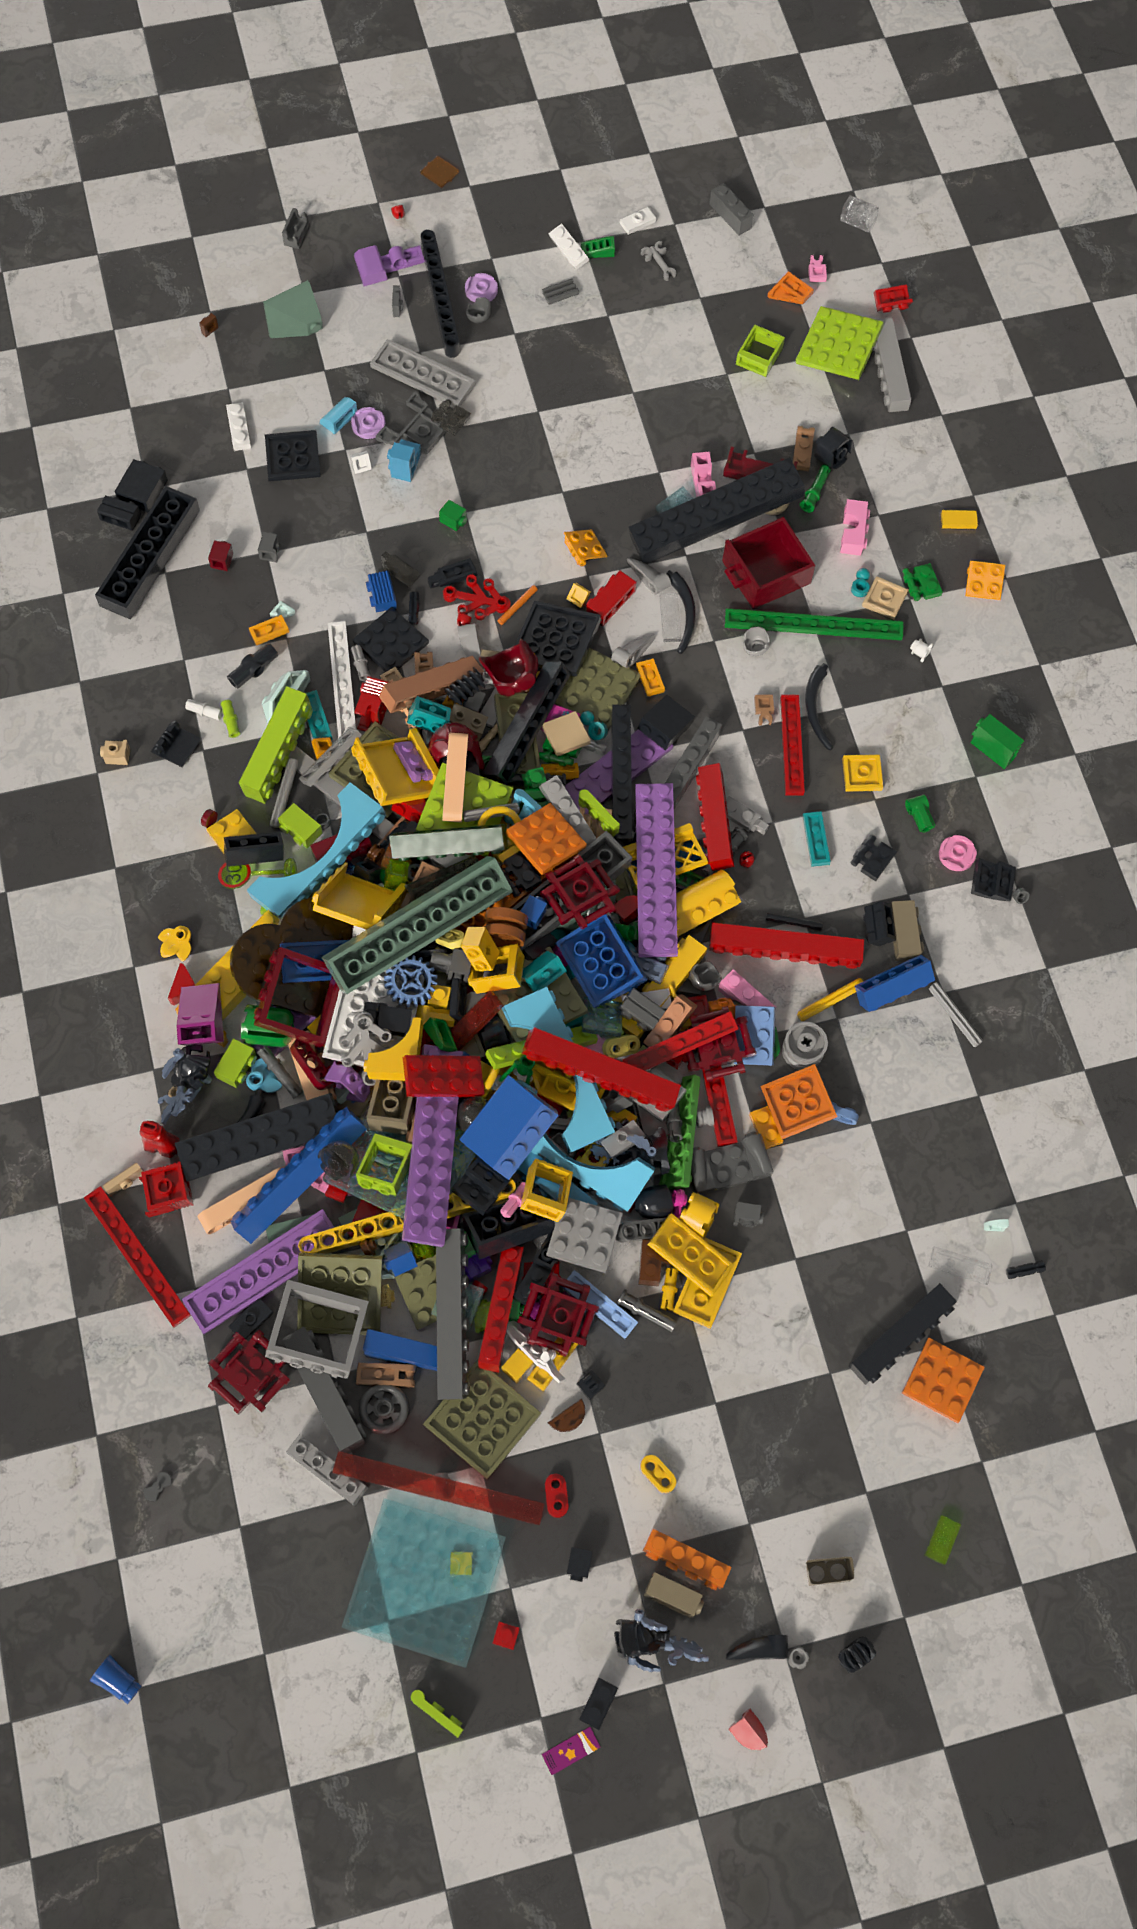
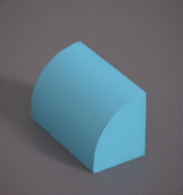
M344 397L320 419L319 423L333 434H336L355 415L357 411L356 402L348 397Z

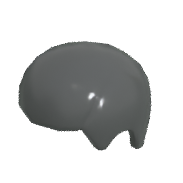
M478 297L474 304L469 303L468 310L466 311L468 319L477 324L488 320L492 312L490 301L485 297Z

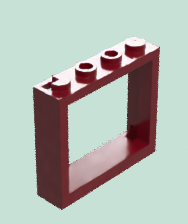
M280 947L273 951L272 957L269 959L271 966L264 976V981H266L265 987L259 993L258 999L260 1004L254 1011V1025L318 1047L324 1046L340 990L333 976L331 977L316 1034L267 1019L284 958L330 973L325 962Z

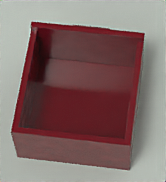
M784 517L732 540L727 539L725 541L722 562L727 569L724 572L733 587L741 590L752 609H756L811 584L816 565Z

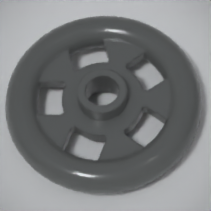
M374 1385L363 1394L359 1403V1416L362 1423L370 1431L378 1434H388L399 1429L406 1421L409 1413V1403L405 1393L399 1387L393 1385ZM384 1392L392 1393V1399L383 1398ZM372 1396L378 1398L374 1406L368 1403ZM394 1404H400V1413H394ZM386 1405L388 1410L384 1413L381 1412V1406ZM371 1412H374L378 1417L374 1422L368 1416ZM392 1417L393 1423L384 1425L383 1419Z

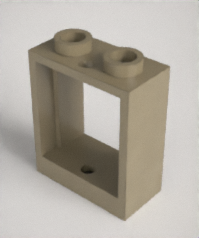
M655 1572L652 1574L643 1595L689 1618L700 1614L704 1601L701 1600L702 1594Z

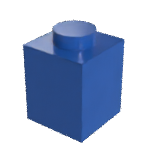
M530 895L521 909V912L528 916L527 926L535 930L537 929L547 911V903L538 896L533 897Z
M406 1241L383 1250L386 1256L383 1259L387 1271L392 1270L395 1277L417 1267L413 1253Z

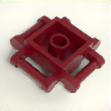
M578 854L570 862L554 871L550 870L545 873L546 878L552 885L545 888L540 894L543 899L548 901L558 916V921L561 925H565L575 918L577 924L583 930L588 927L589 923L608 912L612 913L616 910L609 897L619 893L620 889L617 885H614L605 872L600 859H596L588 864ZM593 870H595V871L597 872V874L600 876V878L602 879V881L604 882V884H605L606 887L608 888L607 890L604 888V886L602 885V883L600 882V880L597 878V876L595 875V873L593 872ZM556 891L569 911L566 914L552 895ZM598 903H604L605 906L583 918L581 913Z
M728 1006L722 1007L721 1010L698 1016L696 1014L690 1015L692 1027L694 1028L698 1026V1023L706 1022L728 1013ZM747 1016L735 1019L737 1026L740 1027L746 1050L740 1051L734 1031L698 1047L701 1062L695 1061L693 1050L686 1052L688 1072L704 1069L707 1082L738 1072L740 1074L746 1073L742 1059L757 1054L749 1034ZM737 1062V1065L710 1071L711 1068Z
M553 1272L549 1275L546 1287L531 1282L529 1287L531 1290L522 1316H519L517 1321L532 1327L527 1338V1344H536L550 1350L553 1349L564 1357L567 1356L572 1342L586 1346L588 1342L586 1338L595 1312L598 1313L599 1306L586 1302L590 1285L572 1282L558 1277V1274ZM555 1285L580 1293L579 1299L554 1291ZM538 1292H541L544 1295L534 1321L529 1320ZM585 1309H588V1311H587V1313H586V1316H585V1319H584V1322H583V1325H582V1328H581V1331H580V1333H579V1336L577 1337L576 1335H577V1332H578L580 1323H581V1321H582V1318H583ZM542 1331L564 1339L563 1344L539 1337L538 1333Z
M258 1330L249 1342L236 1331L232 1336L233 1339L224 1349L208 1362L218 1373V1376L209 1383L208 1388L211 1391L215 1390L234 1408L233 1411L238 1415L250 1403L262 1413L266 1409L265 1406L277 1392L291 1381L280 1371L287 1362H276L273 1365L254 1348L258 1343L266 1350L268 1348L269 1340L264 1337L265 1334L261 1330ZM240 1343L243 1348L233 1356L223 1369L220 1364ZM276 1377L279 1378L274 1383V1385L265 1393V1395L258 1401L257 1397L266 1389V1387ZM226 1380L244 1399L242 1401L236 1399L221 1383Z

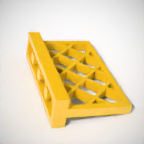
M691 824L675 828V860L684 863L680 868L675 867V874L679 875L707 865L708 860L693 833ZM692 840L693 842L692 848L682 846L686 841ZM637 842L623 847L632 857V861L637 860ZM680 850L689 853L686 859L677 856ZM694 854L700 856L701 860L694 862L690 858ZM631 865L628 870L637 887V867Z

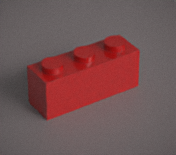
M621 570L616 575L613 574L605 587L602 586L598 590L597 595L589 599L586 604V612L601 615L600 625L604 626L636 592L637 582Z

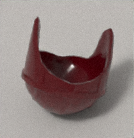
M522 639L519 640L518 645L505 649L491 657H479L480 663L488 673L498 693L502 696L510 697L515 693H522L531 688L535 683L538 658L527 642Z
M453 722L446 723L435 730L430 739L428 750L438 769H440V759L447 756L449 732L468 734L467 751L473 753L480 770L484 771L485 764L478 735L469 727Z

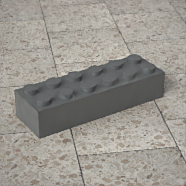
M305 1327L282 1338L287 1349L326 1359L321 1348L316 1349V1346L319 1344L311 1330L307 1332ZM306 1367L297 1368L343 1457L365 1445L366 1443L363 1439L367 1436L360 1423L355 1424L354 1420L357 1417L350 1404L345 1405L344 1401L347 1398L341 1386H335L334 1383L338 1380L325 1372L319 1374L312 1372Z

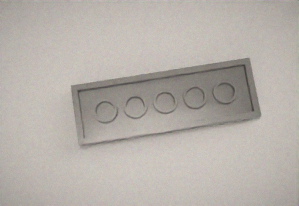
M388 339L370 362L371 368L456 408L461 406L475 385L474 379Z

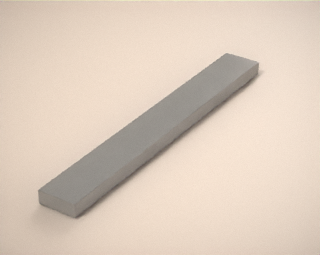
M297 746L288 756L298 760L296 771L301 775L316 762ZM325 772L314 786L341 807L337 795L344 787L331 779L329 772ZM384 818L383 822L372 830V833L382 840L394 825Z

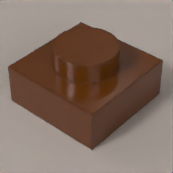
M212 313L199 322L201 333L205 337H208L219 328L217 318Z

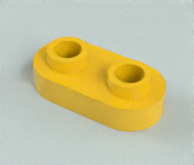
M648 1455L644 1457L640 1464L643 1475L659 1492L670 1493L676 1486L674 1474L657 1456ZM647 1464H654V1470H648ZM663 1479H667L669 1481V1485L665 1487L662 1485L661 1481Z

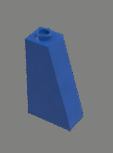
M367 1329L363 1346L365 1357L399 1364L415 1365L419 1368L437 1371V1346Z

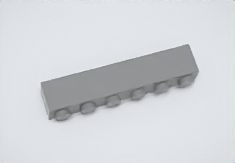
M893 318L875 319L884 323L872 350L875 351V364H878V378H881L884 405L887 406L888 412L908 411L911 396Z

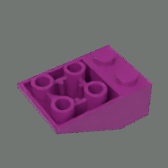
M220 983L181 987L176 1025L178 1045L188 1046L224 1042Z

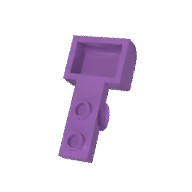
M373 245L360 249L354 254L364 287L386 281V273L425 263L420 245L405 250L400 246H394L389 250V254L380 256L378 247Z

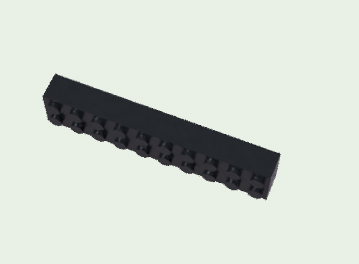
M789 457L629 526L630 538L641 561L648 564L804 497L805 485Z

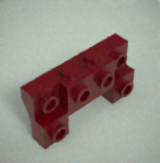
M731 446L723 476L738 480L773 464L746 458L748 450H744V453L740 454L734 452V447ZM797 461L794 462L795 468H797Z

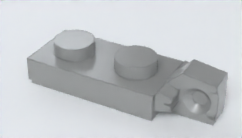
M728 796L726 801L729 820L748 832L756 830L764 835L769 825L763 821V818Z

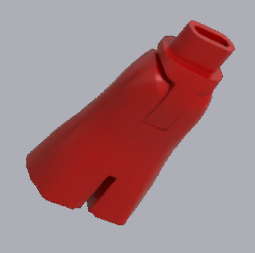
M142 1122L139 1133L142 1137L145 1151L150 1153H157L158 1151L161 1156L172 1158L177 1154L175 1143L180 1142L177 1136L167 1132L157 1122Z

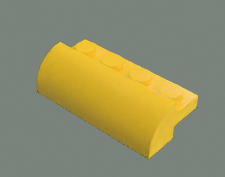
M719 870L676 893L677 937L741 903L734 888L735 883L726 871Z

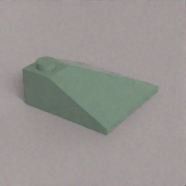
M308 280L263 301L270 338L309 336L323 329L322 318Z

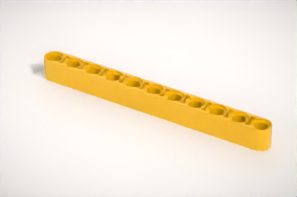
M509 1179V1186L512 1187L511 1192H503L495 1202L508 1198L510 1194L516 1191L514 1180ZM454 1193L449 1194V1203L453 1204V1208L448 1210L447 1218L475 1210L470 1205L464 1204L462 1199ZM405 1207L305 1236L299 1241V1250L301 1253L329 1254L359 1245L364 1239L376 1240L403 1232ZM387 1220L394 1222V1225L390 1228L383 1226ZM366 1226L374 1227V1231L370 1234L363 1232ZM346 1232L354 1233L353 1238L350 1240L344 1239L343 1236ZM326 1238H333L334 1242L331 1245L326 1246L323 1244ZM306 1244H313L314 1248L311 1251L306 1252L303 1250Z

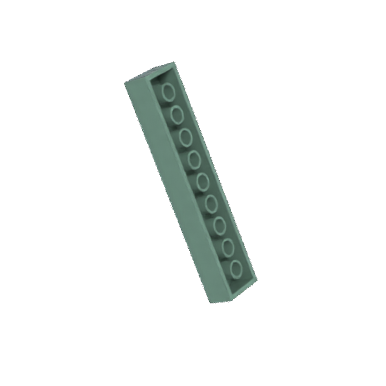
M487 856L324 955L322 959L339 989L345 994H349L513 891L497 860Z

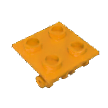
M592 529L564 532V543L568 546L572 556L575 557L577 565L582 567L586 565L587 559L607 557Z
M970 561L967 568L968 579L965 596L1001 600L1005 565Z

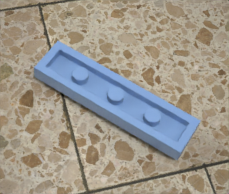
M575 1270L567 1278V1280L581 1285H590L586 1302L599 1306L598 1313L595 1312V1315L624 1339L629 1335L638 1323L633 1317ZM562 1287L574 1298L579 1299L580 1293Z

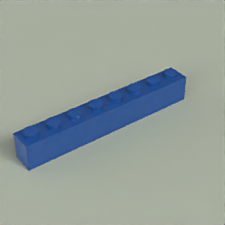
M347 1107L337 1112L334 1119L328 1125L323 1126L319 1134L314 1139L309 1140L305 1148L300 1153L295 1154L290 1163L285 1168H281L271 1182H267L255 1197H252L241 1211L234 1214L230 1221L233 1229L252 1244L367 1130L363 1121Z

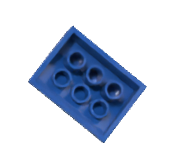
M607 913L589 923L585 929L582 930L579 927L556 942L593 1008H597L629 992L648 980L610 915Z
M508 1075L459 1140L490 1167L509 1180L559 1115L556 1109Z

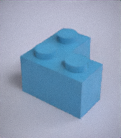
M400 439L399 443L394 442L392 449H389L387 459H389L388 469L392 478L411 482L421 457L420 444Z

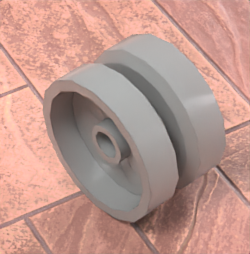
M799 1022L793 1025L783 1041V1058L788 1065L797 1070L804 1069L813 1064L818 1066L827 1051V1035L815 1023Z

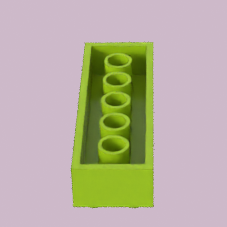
M286 686L239 781V785L246 797L266 804L268 799H271L274 792L273 788L281 779L283 767L287 765L288 756L291 751L295 750L297 739L304 732L306 720L312 716L313 709L307 694Z

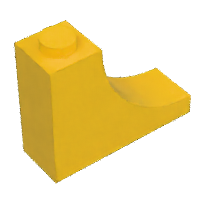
M413 1017L408 1033L395 1046L381 1052L368 1053V1060L364 1061V1072H367L369 1079L405 1081L402 1057L405 1055H420L423 1034L421 1018Z

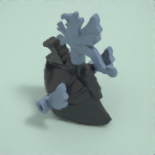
M200 1044L188 1045L182 1049L176 1048L173 1051L174 1057L169 1059L164 1065L162 1077L166 1079L170 1071L174 1072L171 1077V1083L174 1087H177V1095L174 1097L164 1095L157 1101L158 1104H162L165 1100L169 1104L163 1110L161 1116V1123L163 1125L166 1124L171 1115L176 1117L186 1108L183 1104L185 1101H193L204 1083L209 1084L212 1081V1077L207 1074L210 1067V1052L207 1051L206 1056L191 1055V1051L203 1052V1046ZM189 1084L191 1088L186 1092V1085Z
M620 1122L616 1123V1129L623 1127ZM659 1127L651 1136L645 1133V1138L636 1134L627 1137L626 1140L635 1145L620 1154L632 1155L631 1158L625 1160L622 1164L639 1157L653 1167L660 1168L661 1175L670 1173L667 1158L668 1137L662 1127ZM606 1137L596 1141L595 1143L597 1145H601V1141L606 1139ZM593 1144V1148H590V1151L593 1152L595 1159L599 1161V1156L601 1158L606 1156L607 1159L603 1161V1164H609L611 1157L604 1147ZM614 1158V1159H613V1161H614V1164H613V1165H615L616 1163L619 1164V1160H617L616 1158ZM654 1172L649 1179L654 1180Z
M641 1609L635 1610L634 1620L618 1619L616 1621V1625H621L620 1631L614 1632L618 1656L628 1658V1664L636 1665L643 1671H661V1667L639 1658L641 1655L657 1654L660 1650H674V1653L669 1654L668 1657L670 1665H676L677 1661L675 1659H679L683 1655L691 1661H709L708 1656L700 1654L702 1648L695 1641L685 1643L687 1638L681 1637V1640L678 1641L676 1636L669 1639L670 1630L667 1629V1626L644 1616L645 1612Z

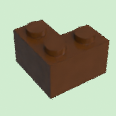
M642 1239L638 1285L658 1287L661 1267H675L647 1245L650 1240Z

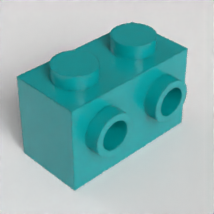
M417 696L409 709L407 723L434 733L440 726L449 723L451 708Z

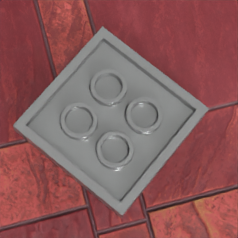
M568 1198L566 1212L559 1222L555 1224L546 1256L606 1273L623 1213Z

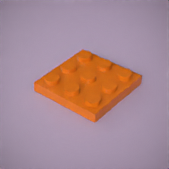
M552 803L547 804L506 830V835L541 875L585 849L587 845Z
M815 1064L760 1086L782 1139L837 1117Z
M928 1337L902 1394L959 1423L984 1370V1366Z

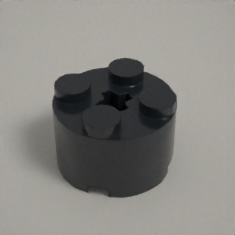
M831 427L824 436H820L817 439L814 457L830 468L838 469L846 462L847 458L845 456L847 453L851 454L854 441L835 427Z
M497 1013L493 1014L490 1022H486L484 1027L476 1029L485 1053L488 1049L511 1044L504 1030L506 1026Z

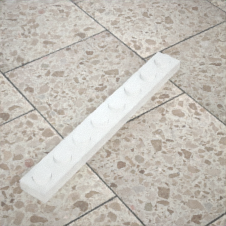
M346 621L328 623L338 739L350 727L356 729Z

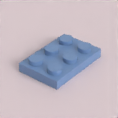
M736 1005L735 1019L747 1016V1026L753 1048H756L757 1052L754 1056L743 1058L744 1064L774 1065L776 1007ZM738 1026L739 1029L735 1031L740 1051H744L746 1049L740 1027Z

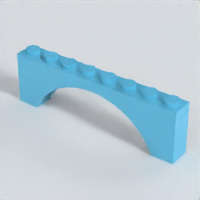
M351 782L337 795L341 805L342 819L338 836L330 850L317 863L300 873L281 878L259 876L247 889V892L254 901L264 909L272 912L279 919H281L284 912L290 906L301 900L308 899L313 892H316L325 879H328L334 870L345 862L346 857L358 848L360 842L367 838L377 825L383 822L386 816L383 807Z
M547 987L504 1005L502 1008L510 1027L528 1030L535 1027L573 1042L571 1039L573 1037L572 1031L563 1022L565 1019L564 1014L555 1005L556 997L553 991H549ZM577 1075L573 1076L576 1087L574 1112L570 1123L561 1135L569 1154L615 1132L614 1128H616L612 1117L608 1118L605 1111L607 1106L604 1100L599 1099L597 1084L595 1082H585L582 1080V1077Z
M522 1080L518 1081L531 1092H533L535 1095H537L536 1089H534ZM546 1132L531 1151L536 1155L540 1153L546 1157L545 1161L547 1163L572 1171L573 1176L580 1180L579 1183L587 1189L593 1188L597 1191L596 1194L604 1200L608 1198L614 1202L613 1206L620 1211L626 1210L628 1212L656 1169L639 1157L628 1163L611 1167H598L581 1163L567 1156L556 1147Z

